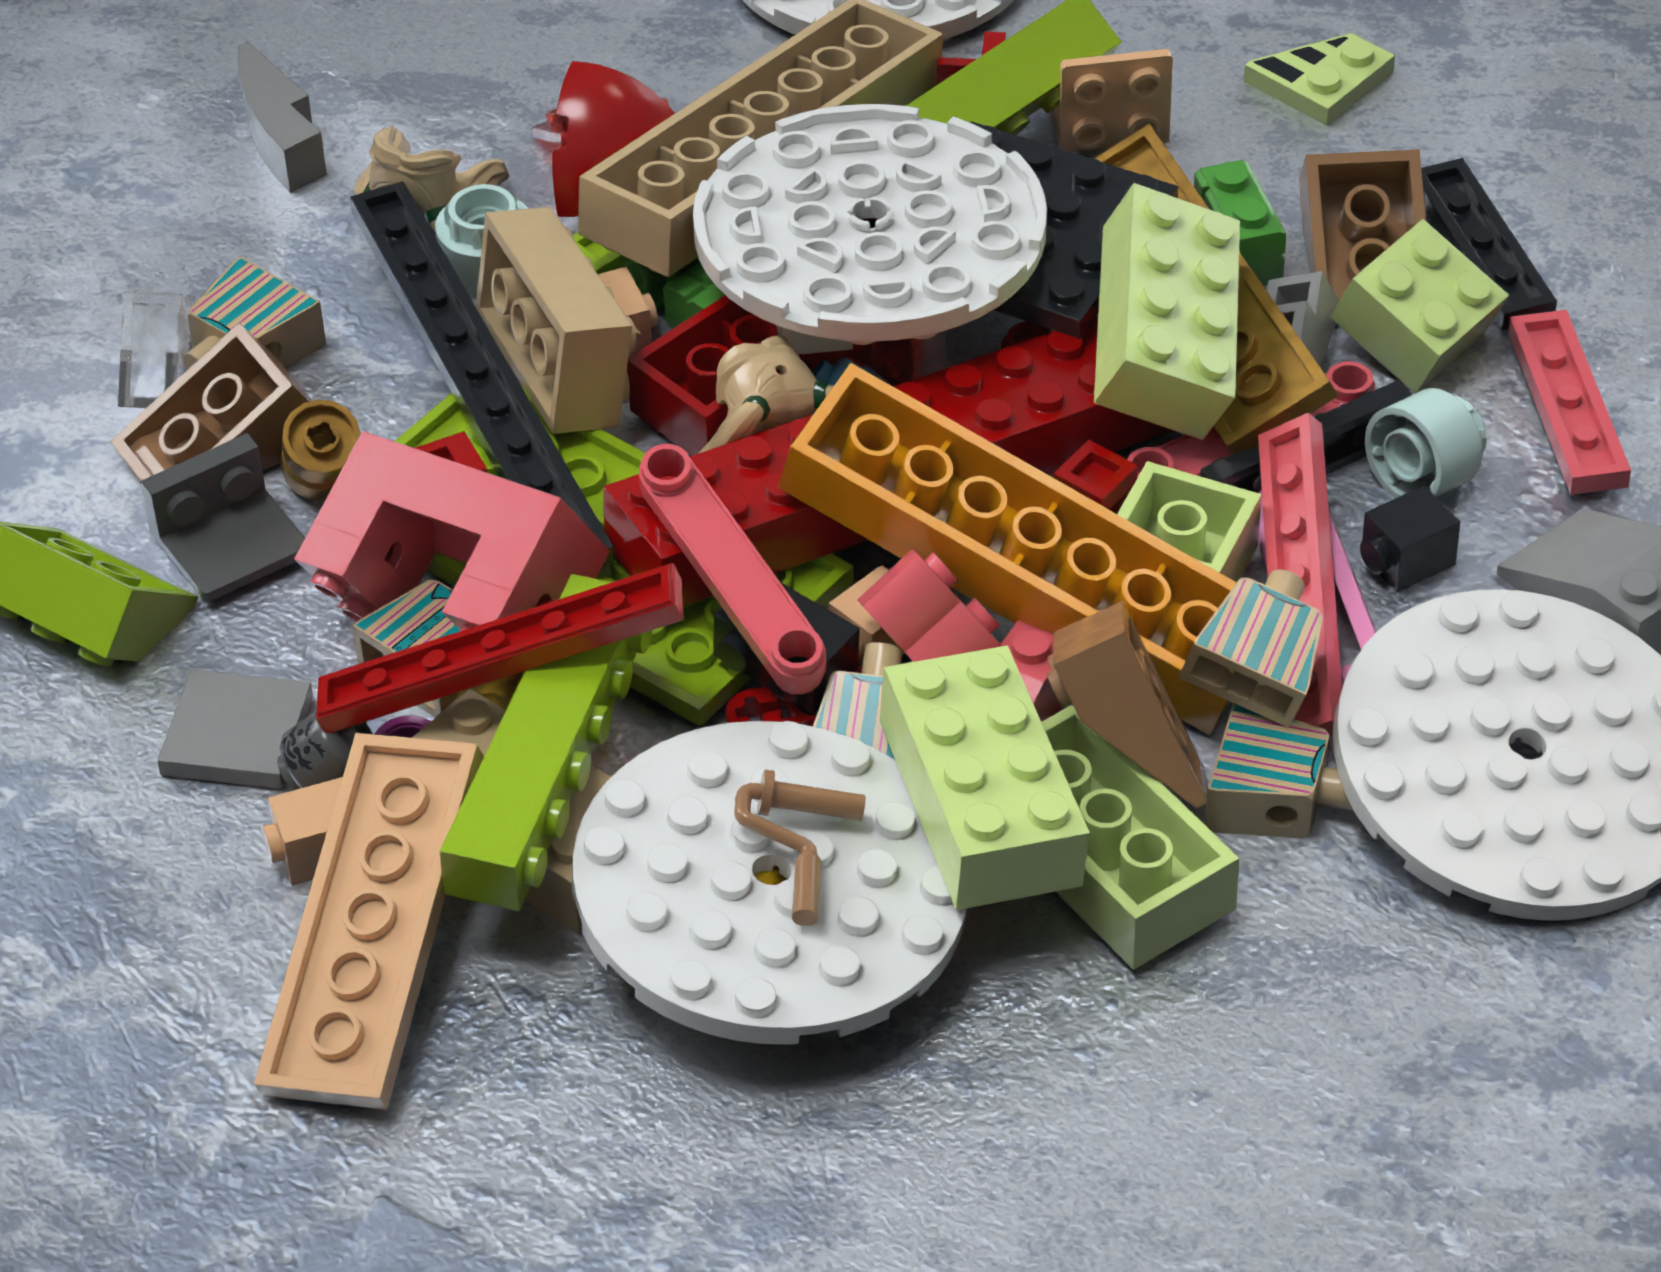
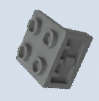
M248 433L140 481L150 533L204 601L210 602L296 562L294 558L305 537L266 491L259 447Z

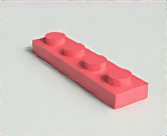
M1567 310L1510 317L1509 338L1570 495L1629 487L1631 468Z

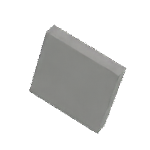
M190 669L157 760L160 775L282 789L285 780L277 764L278 757L281 755L279 749L281 738L286 731L307 717L313 699L311 682Z

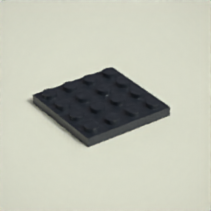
M971 121L972 124L992 133V143L1006 153L1016 151L1022 156L1039 179L1047 206L1046 242L1042 257L1035 271L1012 297L993 310L1080 339L1099 313L1104 224L1133 183L1178 198L1179 186L1154 179L1149 175L1138 174L1103 163L1094 158H1087L1049 146L1043 142H1036L998 130L992 126Z

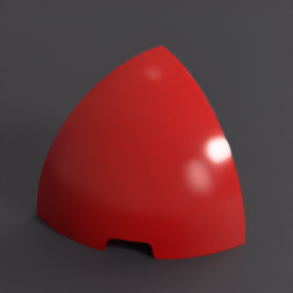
M579 61L571 62L561 87L556 113L560 115L563 127L561 147L552 153L553 189L557 216H579V179L582 174L675 114L667 103L654 91L629 75L599 64Z

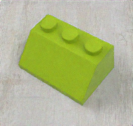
M0 521V616L18 619L20 615L33 622L30 628L33 633L55 642L65 643L66 639L80 645L78 655L91 662L112 667L115 659L141 661L195 608L198 596L61 529Z

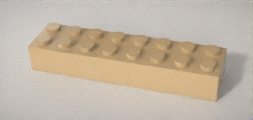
M847 0L582 174L579 179L578 234L602 245L607 250L621 254L648 267L651 271L670 277L698 257L693 224L695 197L701 181H708L717 169V159L728 148L745 136L757 140L764 135L776 131L775 121L807 111L857 104L908 105L936 86L937 60L942 57L943 33L867 0Z

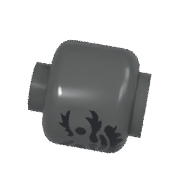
M314 711L286 731L281 738L279 748L281 755L278 757L277 764L283 779L292 790H297L343 777L355 733L372 734L369 726L364 722L333 733H324L316 720V711Z

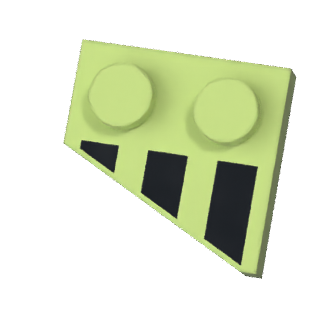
M1353 33L1250 60L1245 64L1244 82L1327 126L1394 72L1395 55Z

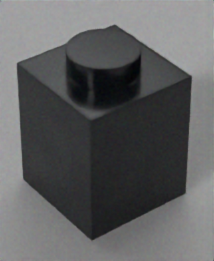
M1423 485L1365 512L1363 537L1360 544L1362 559L1372 573L1379 574L1396 592H1399L1456 564L1461 521Z

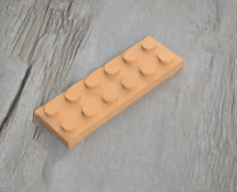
M355 733L254 1081L255 1087L262 1096L388 1109L446 897L439 851L484 758L478 744Z

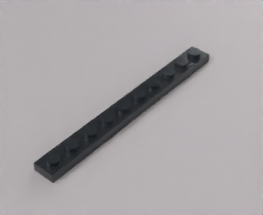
M401 181L350 196L353 217L498 476L561 497L610 550L602 568L615 564L612 543L405 183Z

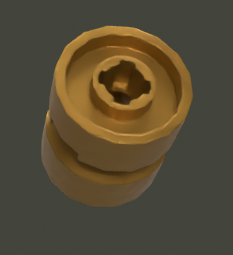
M317 399L306 402L293 410L284 424L281 456L282 473L285 482L291 489L306 499L326 500L361 435L357 419L346 407L329 400Z

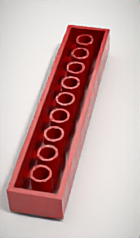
M1098 316L1094 318L1080 339L1053 331L893 386L1047 475H1052L1088 440L1112 452H1116L1174 431L1094 403ZM814 414L689 456L774 574L868 541L867 538L778 488L790 447ZM639 474L605 485L604 531L613 545L614 555L628 573L633 576L674 563L682 579L683 606L714 596L644 499L640 490ZM664 476L658 479L670 480L676 477Z

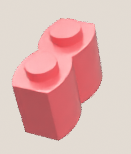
M912 549L857 599L913 662L1002 647L991 634L1000 626L999 623L976 598L966 606L950 589L958 581L957 577L934 553L923 560Z

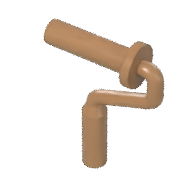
M765 769L762 774L761 783H748L738 789L735 796V819L745 828L801 853L795 862L792 920L801 926H811L817 923L819 916L822 861L818 855L817 848L809 839L752 814L751 800H758L757 815L768 816L770 807L862 821L866 796L775 781V771Z

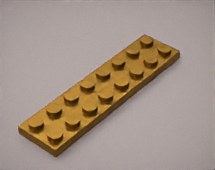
M1150 124L1094 158L1103 163L1138 174L1149 175L1154 179L1179 186L1178 199L1209 209ZM1240 252L1235 399L1213 426L1231 454L1259 447L1258 435L1306 413L1311 414L1338 397L1325 373Z

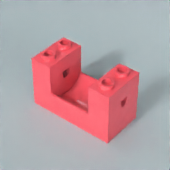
M362 431L294 559L313 576L310 585L326 596L339 600L340 604L337 610L355 622L417 587L435 553L465 563L466 566L442 610V613L460 631L560 599L571 574L596 579L610 550L561 497ZM519 673L507 677L517 679Z

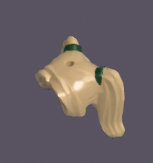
M390 126L389 128H383L375 134L373 144L369 150L372 161L358 178L354 188V195L403 181L426 222L435 231L437 216L449 204L456 193L474 185L488 184L499 186L509 178V172L502 160L491 159L476 164L467 171L455 173V169L461 160L460 154H454L452 151L445 149H436L411 155L410 144L404 134L397 128Z
M783 336L767 338L761 344L743 343L733 346L721 358L716 374V400L718 404H727V417L712 439L699 453L812 415L834 386L818 382L808 366L793 349L792 344Z

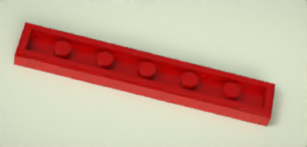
M674 563L667 564L320 676L318 678L316 720L324 733H333L682 621V579Z

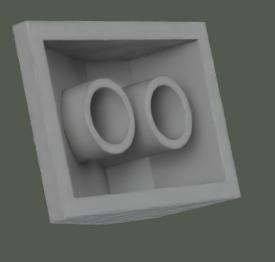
M1582 508L1497 566V575L1517 590L1553 596L1598 612L1622 625L1661 654V526Z

